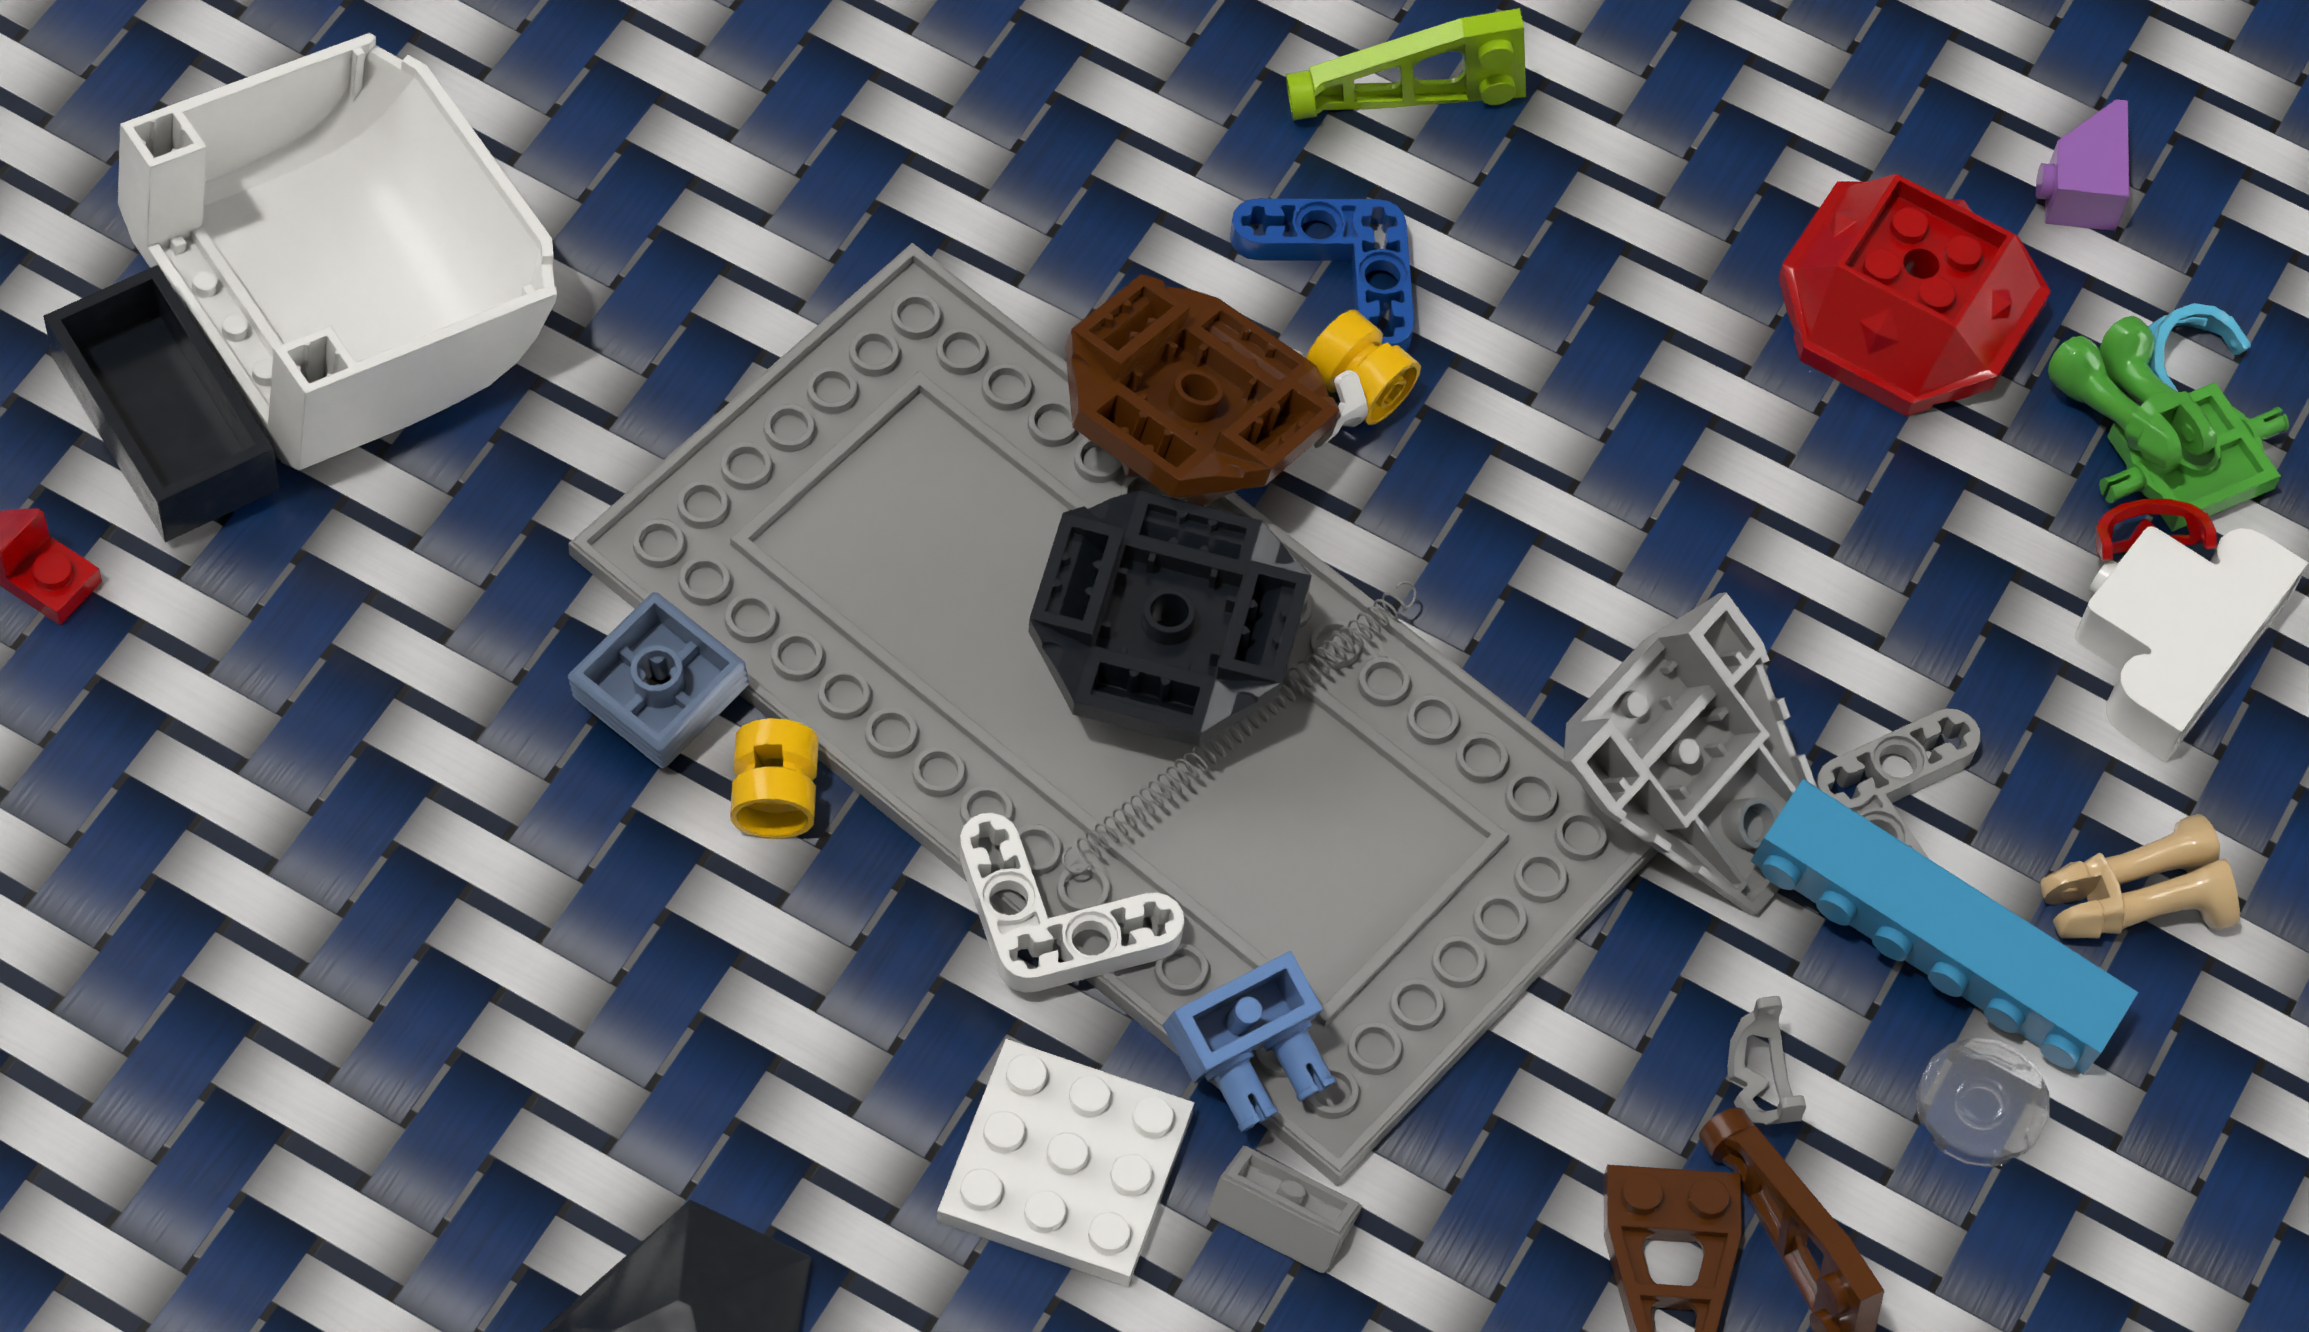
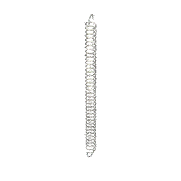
M1402 581L1396 586L1398 589L1402 584H1408L1413 588L1414 597L1409 605L1406 606L1395 594L1384 593L1382 599H1377L1374 601L1373 606L1366 607L1365 613H1359L1357 620H1350L1348 627L1343 626L1340 628V634L1334 633L1331 640H1325L1322 647L1315 648L1314 654H1308L1305 661H1299L1297 668H1290L1288 675H1285V677L1289 678L1295 691L1299 694H1304L1303 686L1291 676L1293 670L1298 672L1301 681L1307 687L1312 688L1313 682L1305 672L1299 669L1300 664H1306L1312 677L1320 681V672L1308 662V658L1313 656L1318 667L1324 673L1329 674V666L1322 658L1316 655L1317 651L1323 650L1328 662L1332 666L1338 667L1337 658L1329 650L1325 649V645L1331 643L1335 653L1341 659L1347 660L1346 652L1339 644L1333 641L1334 637L1340 636L1344 647L1349 652L1355 653L1354 644L1346 636L1342 635V631L1348 629L1354 642L1359 646H1364L1363 638L1350 627L1351 623L1356 622L1360 632L1367 639L1371 640L1373 638L1372 632L1364 623L1359 621L1360 616L1364 615L1369 626L1375 632L1380 633L1381 627L1379 623L1367 614L1368 610L1374 609L1379 621L1383 625L1389 626L1388 617L1376 607V604L1382 602L1388 615L1398 619L1397 611L1390 603L1384 600L1385 596L1391 595L1396 598L1404 608L1402 612H1406L1415 602V586L1409 581ZM1386 605L1393 610L1395 616L1390 613ZM1378 612H1380V613L1384 616V618L1386 619L1387 623H1385V622L1381 619V617L1379 616ZM1369 618L1377 625L1379 630L1372 625ZM1360 625L1368 631L1370 637L1363 631ZM1353 633H1355L1358 636L1361 643L1356 640ZM1344 639L1351 645L1353 650L1347 646ZM1335 646H1337L1341 650V652L1344 654V657L1337 651ZM1327 653L1334 659L1335 663L1331 661ZM1318 660H1320L1325 665L1327 671L1321 666ZM1310 667L1317 673L1318 677L1314 675ZM1301 674H1303L1307 678L1310 685L1304 680ZM1293 681L1300 687L1301 691L1297 689ZM1282 684L1281 690L1290 701H1295L1296 698L1292 690L1285 684ZM1284 688H1286L1290 692L1293 699L1287 694ZM1279 695L1278 697L1282 700L1284 705L1280 703L1277 697L1275 698V701L1280 707L1287 708V703L1281 695ZM1272 701L1265 704L1273 715H1278V709ZM1268 703L1274 708L1275 712L1269 707ZM1262 707L1259 708L1267 719L1257 709L1256 712L1263 721L1269 722L1270 719L1266 711ZM1252 713L1249 714L1247 718L1252 726L1256 729H1261L1259 720ZM1250 716L1256 721L1258 726L1251 720ZM1243 720L1238 721L1241 730L1246 735L1252 736L1251 728ZM1242 724L1248 729L1249 733L1244 729ZM1233 726L1229 727L1233 738L1237 742L1243 743V737L1240 732ZM1233 731L1237 733L1241 740L1236 737ZM1223 732L1219 733L1225 746L1230 750H1235L1232 740ZM1224 737L1229 741V743L1231 744V746L1228 745V743L1225 741ZM1213 738L1210 739L1214 750L1221 757H1226L1223 747ZM1204 744L1200 745L1199 747L1202 748L1206 758L1212 764H1217L1215 755ZM1193 746V752H1185L1184 759L1178 758L1175 761V766H1168L1166 773H1159L1157 780H1150L1148 787L1140 788L1139 794L1131 796V802L1124 801L1122 809H1114L1113 816H1105L1104 823H1097L1095 825V831L1088 830L1086 832V838L1079 837L1077 839L1078 851L1088 865L1078 871L1071 870L1065 863V855L1068 850L1072 849V846H1069L1062 854L1064 868L1070 873L1080 874L1092 865V862L1085 857L1080 848L1079 842L1081 840L1087 841L1089 848L1097 857H1102V853L1097 845L1089 840V833H1095L1101 845L1105 849L1111 850L1107 839L1097 830L1100 825L1105 827L1106 832L1114 842H1120L1117 833L1107 825L1106 820L1108 818L1114 820L1122 834L1129 835L1126 826L1115 817L1117 811L1123 813L1131 827H1138L1136 820L1124 810L1126 804L1132 806L1139 819L1146 821L1145 813L1133 803L1134 797H1139L1147 811L1155 814L1154 806L1142 796L1143 790H1148L1156 804L1164 807L1163 799L1157 792L1151 789L1153 782L1158 783L1161 792L1166 798L1173 800L1172 792L1166 785L1160 782V776H1167L1173 789L1181 793L1182 788L1178 781L1169 775V769L1174 768L1181 781L1190 786L1191 781L1189 777L1177 766L1179 761L1185 763L1187 770L1193 777L1200 778L1198 770L1186 760L1188 754L1193 755L1196 763L1202 770L1208 771L1207 763L1195 753V749L1198 746ZM1207 752L1212 756V758L1214 759V761L1209 757V755L1207 754Z

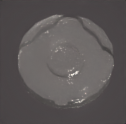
M1970 1038L1948 1044L1930 1059L1916 1088V1112L1921 1125L1923 1126L1925 1123L1927 1130L1933 1135L1932 1141L1943 1153L1965 1164L1995 1167L2008 1163L2011 1158L2019 1157L2022 1153H2027L2035 1146L2049 1118V1091L2040 1070L2021 1051L1998 1040Z

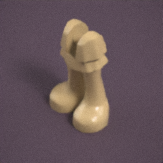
M2201 814L2181 819L2175 824L2173 833L2159 840L2120 855L2105 858L2099 852L2085 862H2070L2042 878L2040 882L2044 901L2050 905H2059L2085 898L2088 900V902L2062 911L2054 918L2055 929L2062 939H2099L2102 933L2121 934L2122 929L2145 920L2189 909L2198 910L2203 921L2211 929H2226L2237 926L2240 919L2238 893L2230 864L2226 859L2218 861L2220 843L2217 833L2207 818ZM2175 869H2183L2189 872L2148 887L2125 893L2121 892L2120 885Z

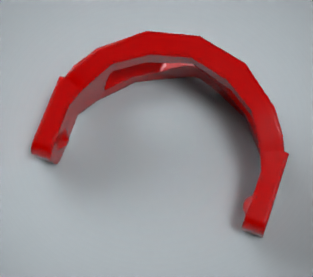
M2142 499L2120 504L2106 512L2099 520L2098 525L2095 526L2096 555L2100 556L2101 561L2113 560V554L2128 551L2147 527H2155L2149 520L2143 519L2127 540L2112 543L2115 524L2144 514H2166L2184 517L2190 535L2169 536L2183 545L2203 544L2205 549L2217 547L2216 528L2208 513H2204L2200 508L2190 503L2172 499Z

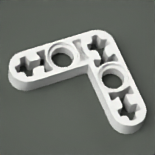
M982 813L970 818L963 826L959 845L960 862L998 973L1003 982L1013 990L1023 993L1038 992L1160 960L1173 954L1179 947L1184 927V915L1179 904L1170 896L1157 892L1145 893L1048 918L1019 833L1014 824L1002 815ZM982 837H989L993 845H1000L998 861L1000 870L991 873L992 864L987 850L983 847H978L979 839ZM1010 889L1023 895L1027 905L1021 912L1015 915H1004L993 909L990 904V898L1001 890ZM1153 916L1158 925L1165 924L1164 934L1154 936L1150 928H1142L1144 918ZM1118 923H1123L1124 925L1123 934H1129L1127 946L1121 945V930ZM1092 929L1105 935L1110 945L1105 952L1089 956L1078 951L1072 943V939L1077 933ZM1055 939L1061 940V955L1064 960L1062 963L1058 962V950L1053 951ZM1028 949L1032 957H1039L1038 967L1028 969L1024 961L1017 960L1018 951Z

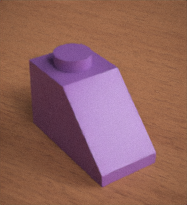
M2114 100L2057 141L2050 163L2040 164L2036 179V198L2045 199V224L2116 231L2129 199L2127 100Z

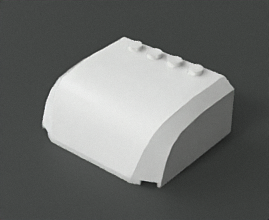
M371 33L120 124L118 205L132 242L150 268L159 265L282 463L297 470H302L408 427L490 386L513 367L535 341L557 297V288L554 286L553 243L549 233L428 66L410 55H407L402 60L375 45L376 36Z

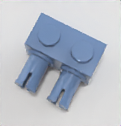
M1292 951L1176 1009L1162 1024L1193 1083L1205 1077L1208 1082L1215 1080L1239 1124L1238 1128L1241 1133L1253 1128L1254 1124L1258 1122L1260 1124L1279 1113L1249 1061L1254 1057L1253 1052L1263 1047L1265 1051H1274L1297 1094L1296 1097L1299 1102L1313 1096V1093H1319L1337 1082L1334 1075L1332 1076L1307 1031L1312 1027L1310 1022L1323 1008Z

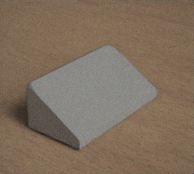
M1243 1145L1220 1176L1208 1206L1207 1214L1211 1218L1317 1272L1325 1273L1334 1261L1363 1205Z

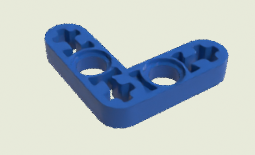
M1257 198L1247 200L1236 208L1233 212L1230 241L1238 254L1247 259L1263 261H1351L1354 309L1376 327L1378 326L1380 311L1389 310V330L1393 333V336H1383L1382 344L1388 342L1391 346L1398 345L1407 352L1410 348L1413 332L1414 313L1407 224L1404 213L1397 205L1380 199ZM1309 221H1323L1332 227L1334 233L1326 239H1314L1304 233L1302 226ZM1254 223L1262 224L1265 235H1254V230L1250 225ZM1284 223H1292L1290 237L1284 236ZM1372 224L1381 225L1383 233H1386L1383 249L1374 250V230L1370 227ZM1372 271H1387L1397 279L1398 284L1391 289H1376L1366 281L1365 276Z

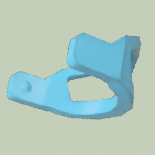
M2193 303L2173 310L2168 315H2164L2148 326L2155 338V349L2149 367L2156 376L2176 391L2178 390L2167 375L2164 366V346L2169 332L2174 326L2185 325L2221 335L2234 355L2243 353L2251 346L2234 318L2215 306Z

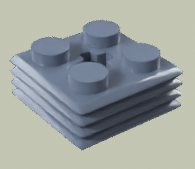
M657 592L651 593L568 674L573 697L661 768L667 767L749 685L745 661ZM670 675V680L664 684H648L647 680L652 676L662 681Z

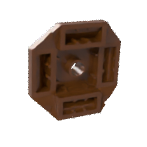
M1140 274L1071 329L1065 345L1072 428L1121 461L1126 477H1143L1172 498L1178 497L1183 501L1202 506L1239 489L1266 486L1333 428L1340 411L1334 398L1328 396L1325 381L1314 363L1221 299L1192 289L1165 287L1163 280Z

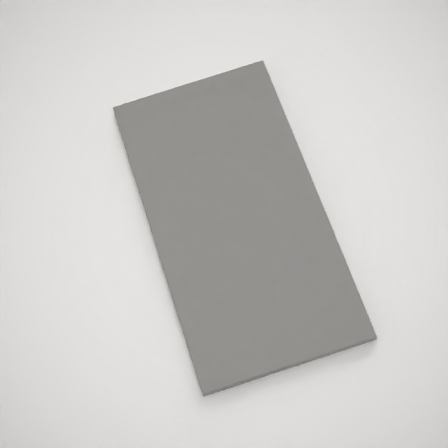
M911 243L569 542V555L634 609L651 593H659L745 661L749 685L739 695L767 718L787 719L802 723L813 729L819 737L818 760L966 882L959 855L960 835L963 826L974 816L982 813H995L1006 817L1017 829L1048 918L1145 893L1157 892L1174 899L1183 911L1184 927L1180 945L1173 954L1160 960L1087 978L1086 980L1177 1055L1178 1053L1162 1026L1173 1011L1292 951L1323 1008L1310 1022L1312 1027L1307 1031L1332 1076L1334 1075L1337 1082L1319 1093H1313V1096L1299 1102L1296 1097L1297 1094L1274 1051H1265L1263 1047L1253 1052L1254 1057L1249 1061L1271 1102L1279 1111V1113L1261 1124L1338 1186L1659 851L1600 811L1563 762L1564 748L1405 624L1398 619L1390 617L1383 607L1376 604V607L1388 617L1389 626L1383 625L1379 621L1374 609H1369L1367 614L1379 623L1381 627L1380 633L1375 632L1369 626L1364 615L1360 616L1359 621L1364 623L1372 632L1373 638L1371 640L1367 639L1360 632L1356 622L1351 623L1350 627L1363 638L1364 646L1357 645L1350 636L1348 629H1344L1342 635L1346 636L1354 644L1355 653L1349 652L1344 647L1340 636H1335L1333 641L1344 649L1347 654V660L1341 659L1335 653L1332 644L1327 643L1325 649L1329 650L1337 658L1338 667L1332 666L1328 662L1323 650H1318L1316 655L1327 663L1330 668L1329 674L1324 673L1318 667L1313 656L1309 657L1308 662L1321 674L1320 681L1312 677L1306 664H1300L1299 669L1305 672L1312 680V688L1307 687L1301 681L1298 672L1293 670L1291 676L1303 686V695L1295 691L1288 677H1284L1283 684L1292 690L1296 698L1295 701H1290L1281 690L1280 695L1285 699L1287 708L1280 707L1275 699H1273L1272 702L1278 709V715H1273L1265 705L1262 706L1269 716V722L1263 721L1257 712L1254 711L1252 714L1259 720L1261 729L1253 727L1247 716L1242 720L1251 728L1252 736L1246 735L1239 727L1238 722L1232 725L1242 735L1243 743H1239L1233 738L1229 728L1224 730L1223 733L1234 743L1235 750L1228 749L1219 734L1213 737L1225 750L1226 757H1221L1214 750L1210 740L1205 742L1204 746L1215 755L1217 764H1212L1206 758L1202 748L1197 747L1195 753L1207 763L1208 771L1202 770L1196 763L1193 755L1188 754L1186 760L1198 770L1200 778L1193 777L1187 770L1185 763L1179 761L1177 766L1187 774L1191 785L1184 784L1174 768L1169 769V775L1178 781L1182 792L1179 793L1173 789L1167 776H1160V782L1166 785L1172 792L1173 800L1166 798L1161 792L1158 783L1153 782L1151 789L1157 792L1163 799L1164 807L1156 804L1148 790H1143L1142 796L1154 806L1155 814L1147 811L1139 797H1134L1133 803L1145 813L1146 821L1139 819L1132 806L1126 804L1124 810L1136 820L1138 827H1131L1123 813L1117 811L1115 817L1126 826L1129 835L1122 834L1114 820L1108 818L1106 823L1117 833L1120 842H1114L1106 832L1105 827L1102 825L1098 826V832L1107 839L1111 850H1107L1101 845L1095 833H1089V840L1097 845L1102 853V857H1097L1089 848L1087 841L1081 840L1079 842L1080 848L1085 857L1092 862V865L1080 874L1068 872L1062 864L1064 850L1072 846V849L1068 850L1065 855V863L1071 870L1078 871L1088 865L1078 851L1077 839L1079 837L1086 838L1088 830L1095 831V825L1097 823H1104L1105 816H1113V810L1116 808L1122 809L1124 801L1131 802L1133 794H1139L1140 788L1148 787L1150 780H1157L1159 773H1166L1168 766H1175V761L1178 758L1184 759L1185 752H1193L1194 745L1073 715L1028 632L1029 618L1063 512L1083 506L1089 509L1110 498L1137 490L1166 497L1170 496L1143 477H1126L1121 461L1072 428L1066 361L914 243ZM1232 492L1205 505L1206 507L1263 521L1282 542L1293 560H1298L1312 575L1308 596L1285 675H1288L1290 668H1297L1299 661H1305L1306 655L1314 654L1315 648L1322 647L1325 640H1331L1334 633L1340 634V628L1343 626L1348 627L1350 620H1357V615L1365 613L1366 607L1373 606L1374 600L1236 493ZM1378 612V614H1379V616L1381 617V619H1382L1385 623H1387V621H1386V619L1384 618V616H1383L1380 612ZM1369 618L1372 625L1379 630L1377 625ZM1171 620L1157 621V623L1166 627L1179 625ZM1360 625L1363 631L1370 637L1368 631ZM1353 633L1356 640L1361 643L1358 636L1355 633ZM1344 639L1347 646L1353 650L1351 645ZM1335 646L1337 651L1344 657V654L1341 652V650L1337 646ZM1327 653L1331 661L1335 663L1334 659ZM1318 660L1321 666L1327 671L1325 665L1320 660ZM1310 667L1314 675L1318 677L1317 673ZM1301 674L1304 680L1310 685L1307 678L1303 674ZM1293 681L1297 689L1301 691L1300 687ZM1284 688L1287 694L1293 699L1290 692L1286 688ZM1277 697L1280 703L1284 705L1282 700L1279 697ZM1268 703L1269 707L1275 712L1274 708ZM1258 709L1262 716L1265 719H1267L1264 713L1260 709ZM1250 716L1251 720L1258 726L1256 721ZM1242 724L1244 729L1249 733L1248 729ZM1233 731L1236 737L1241 740L1237 733ZM1224 737V739H1225V741L1228 743V745L1231 746V744L1229 743V741ZM1207 752V754L1209 755V757L1214 761V759L1212 758V756ZM989 837L980 838L978 847H983L987 850L992 864L991 873L1000 870L998 864L1000 845H993ZM1010 889L1001 890L990 898V901L1007 915H1015L1021 912L1027 905L1023 895ZM1153 916L1145 917L1142 928H1150L1154 936H1161L1164 934L1165 924L1158 925ZM1118 923L1121 930V945L1127 946L1129 934L1124 935L1123 923ZM1092 929L1083 930L1072 939L1075 948L1082 954L1089 956L1105 952L1110 945L1105 935ZM1055 939L1053 951L1058 950V957L1063 960L1061 940ZM1215 1080L1210 1081L1213 1085H1215V1086L1219 1089V1087H1218L1217 1083L1215 1082Z

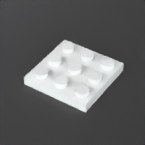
M1005 1039L937 1210L936 1222L1128 1287L1192 1118L1195 1102Z

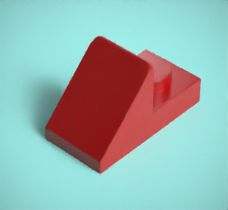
M38 508L2 510L0 512V586L61 625L102 582L99 568L49 536L45 514L42 510Z

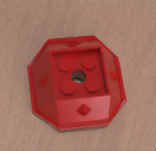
M1898 174L1868 182L1837 181L1782 263L1778 276L1786 310L1795 331L1793 337L1799 361L1906 417L1930 410L1933 404L1961 400L1992 390L2045 307L2051 292L2017 235L1974 214L1964 200L1945 199Z

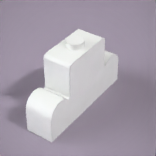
M2147 527L2119 563L2114 560L2106 561L2099 570L2089 588L2095 594L2090 599L2075 633V639L2079 644L2121 670L2106 704L2107 717L2111 725L2122 735L2159 759L2167 762L2293 595L2309 562L2253 529L2239 528L2226 533L2221 537L2211 560L2208 561L2158 528Z

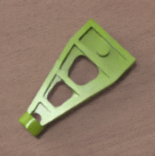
M1520 8L1459 18L1310 66L1309 70L1287 73L1286 84L1292 119L1295 121L1317 117V114L1323 110L1383 109L1483 101L1489 105H1499L1510 101L1512 98L1526 97L1524 25ZM1450 51L1462 53L1463 72L1455 78L1422 80L1413 76L1414 66L1426 58ZM1396 66L1398 67V82L1354 83L1355 79Z

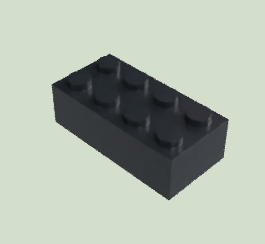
M159 265L43 316L52 358L165 543L280 490L272 445Z

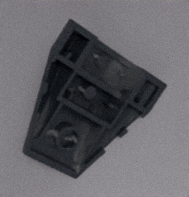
M689 1200L540 1332H799L811 1257L697 1202Z

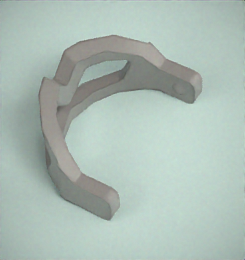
M1780 996L1757 999L1754 1010L1740 1018V1022L1730 1040L1728 1055V1079L1745 1087L1734 1100L1736 1108L1744 1109L1753 1123H1764L1765 1125L1801 1121L1806 1109L1804 1096H1793L1787 1078L1779 1027V1016L1782 1010ZM1750 1035L1765 1037L1769 1040L1774 1084L1780 1100L1775 1110L1764 1111L1753 1101V1098L1766 1088L1769 1081L1764 1076L1745 1066V1050L1747 1038Z

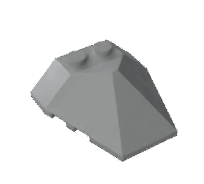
M1724 592L1715 595L1647 637L1634 649L1566 723L1563 762L1601 812L1739 908L1753 915L1758 914L1780 887L1771 883L1763 875L1761 868L1750 861L1802 779L1815 787L1817 786L1805 754L1797 755L1784 721L1791 717L1784 698L1775 697L1763 664L1770 660L1764 643L1728 593Z

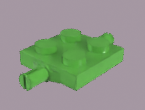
M2216 382L2189 392L2191 399L2207 415L2217 435V443L2210 451L2200 455H2193L2182 446L2183 456L2181 461L2168 468H2162L2144 459L2140 451L2130 449L2125 437V431L2117 423H2113L2107 437L2125 462L2127 469L2110 477L2102 478L2099 483L2102 496L2107 494L2105 500L2109 503H2114L2118 499L2140 491L2149 499H2172L2190 503L2211 516L2275 489L2281 475L2264 453L2262 440L2287 431L2289 428L2287 415L2283 414L2281 416L2282 408L2274 407L2270 411L2249 419L2230 404ZM2160 514L2172 532L2187 526L2184 517Z

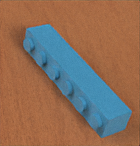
M1802 779L1776 818L1750 861L1761 868L1763 875L1771 883L1782 889H1794L1816 903L1818 910L1827 919L1839 925H1850L1872 939L1873 945L1883 955L1896 961L1910 963L1927 974L1931 984L1938 990L1949 996L1963 997L1983 1010L1988 1021L1997 1028L2009 1033L2017 1032L2038 1045L2041 1053L2050 1062L2059 1067L2075 1069L2084 1075L2102 1053L2139 993L1804 779Z

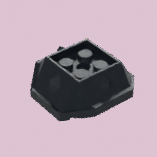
M1137 490L1110 498L1089 509L1083 506L1063 512L1029 618L1028 632L1073 715L1199 747L1280 695L1308 596L1312 575L1298 560H1293L1282 542L1261 520ZM1171 620L1179 625L1166 627L1160 625L1157 621Z

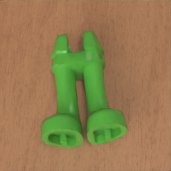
M2129 316L2115 322L2105 333L2100 350L2090 339L2084 336L2072 337L2062 343L2054 352L2049 362L2048 375L2050 381L2070 399L2087 404L2117 423L2125 431L2128 447L2132 450L2140 451L2144 459L2162 468H2168L2181 461L2183 456L2182 446L2191 454L2200 455L2210 451L2216 445L2217 435L2207 415L2191 399L2189 393L2186 391H2176L2156 376L2149 367L2155 349V338L2150 328L2140 318ZM2120 389L2124 390L2134 399L2139 401L2142 405L2139 406L2138 404H2136L2128 396H2126Z

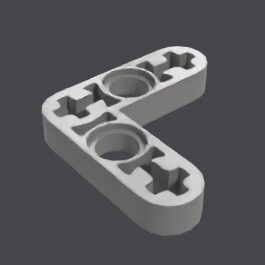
M1948 708L1939 710L1830 760L1822 766L1815 783L1818 789L1928 858L1892 803L1958 773L1970 765L1980 743V730L1977 723L1968 714L1960 710ZM1941 732L1948 739L1958 737L1961 740L1958 750L1951 743H1945L1934 748L1928 760L1925 751L1932 749L1936 745ZM1887 754H1899L1911 763L1913 773L1902 778L1893 777L1882 769L1880 758ZM1865 770L1867 780L1859 783ZM1834 781L1842 788H1848L1859 783L1852 799L1844 792L1834 795L1831 792Z

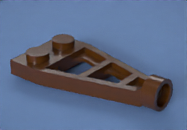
M1730 1108L1711 1118L1701 1129L1699 1138L1715 1162L1725 1164L1733 1169L1734 1173H1740V1184L1812 1311L1810 1314L1812 1332H1875L1884 1289L1849 1236L1761 1131L1753 1124L1744 1109ZM1808 1236L1824 1254L1821 1271L1807 1247Z
M1607 1164L1603 1176L1604 1239L1630 1332H1654L1652 1307L1694 1310L1696 1314L1694 1332H1717L1742 1234L1740 1173ZM1660 1240L1698 1243L1703 1250V1260L1696 1282L1691 1286L1656 1284L1648 1273L1642 1251L1644 1241Z

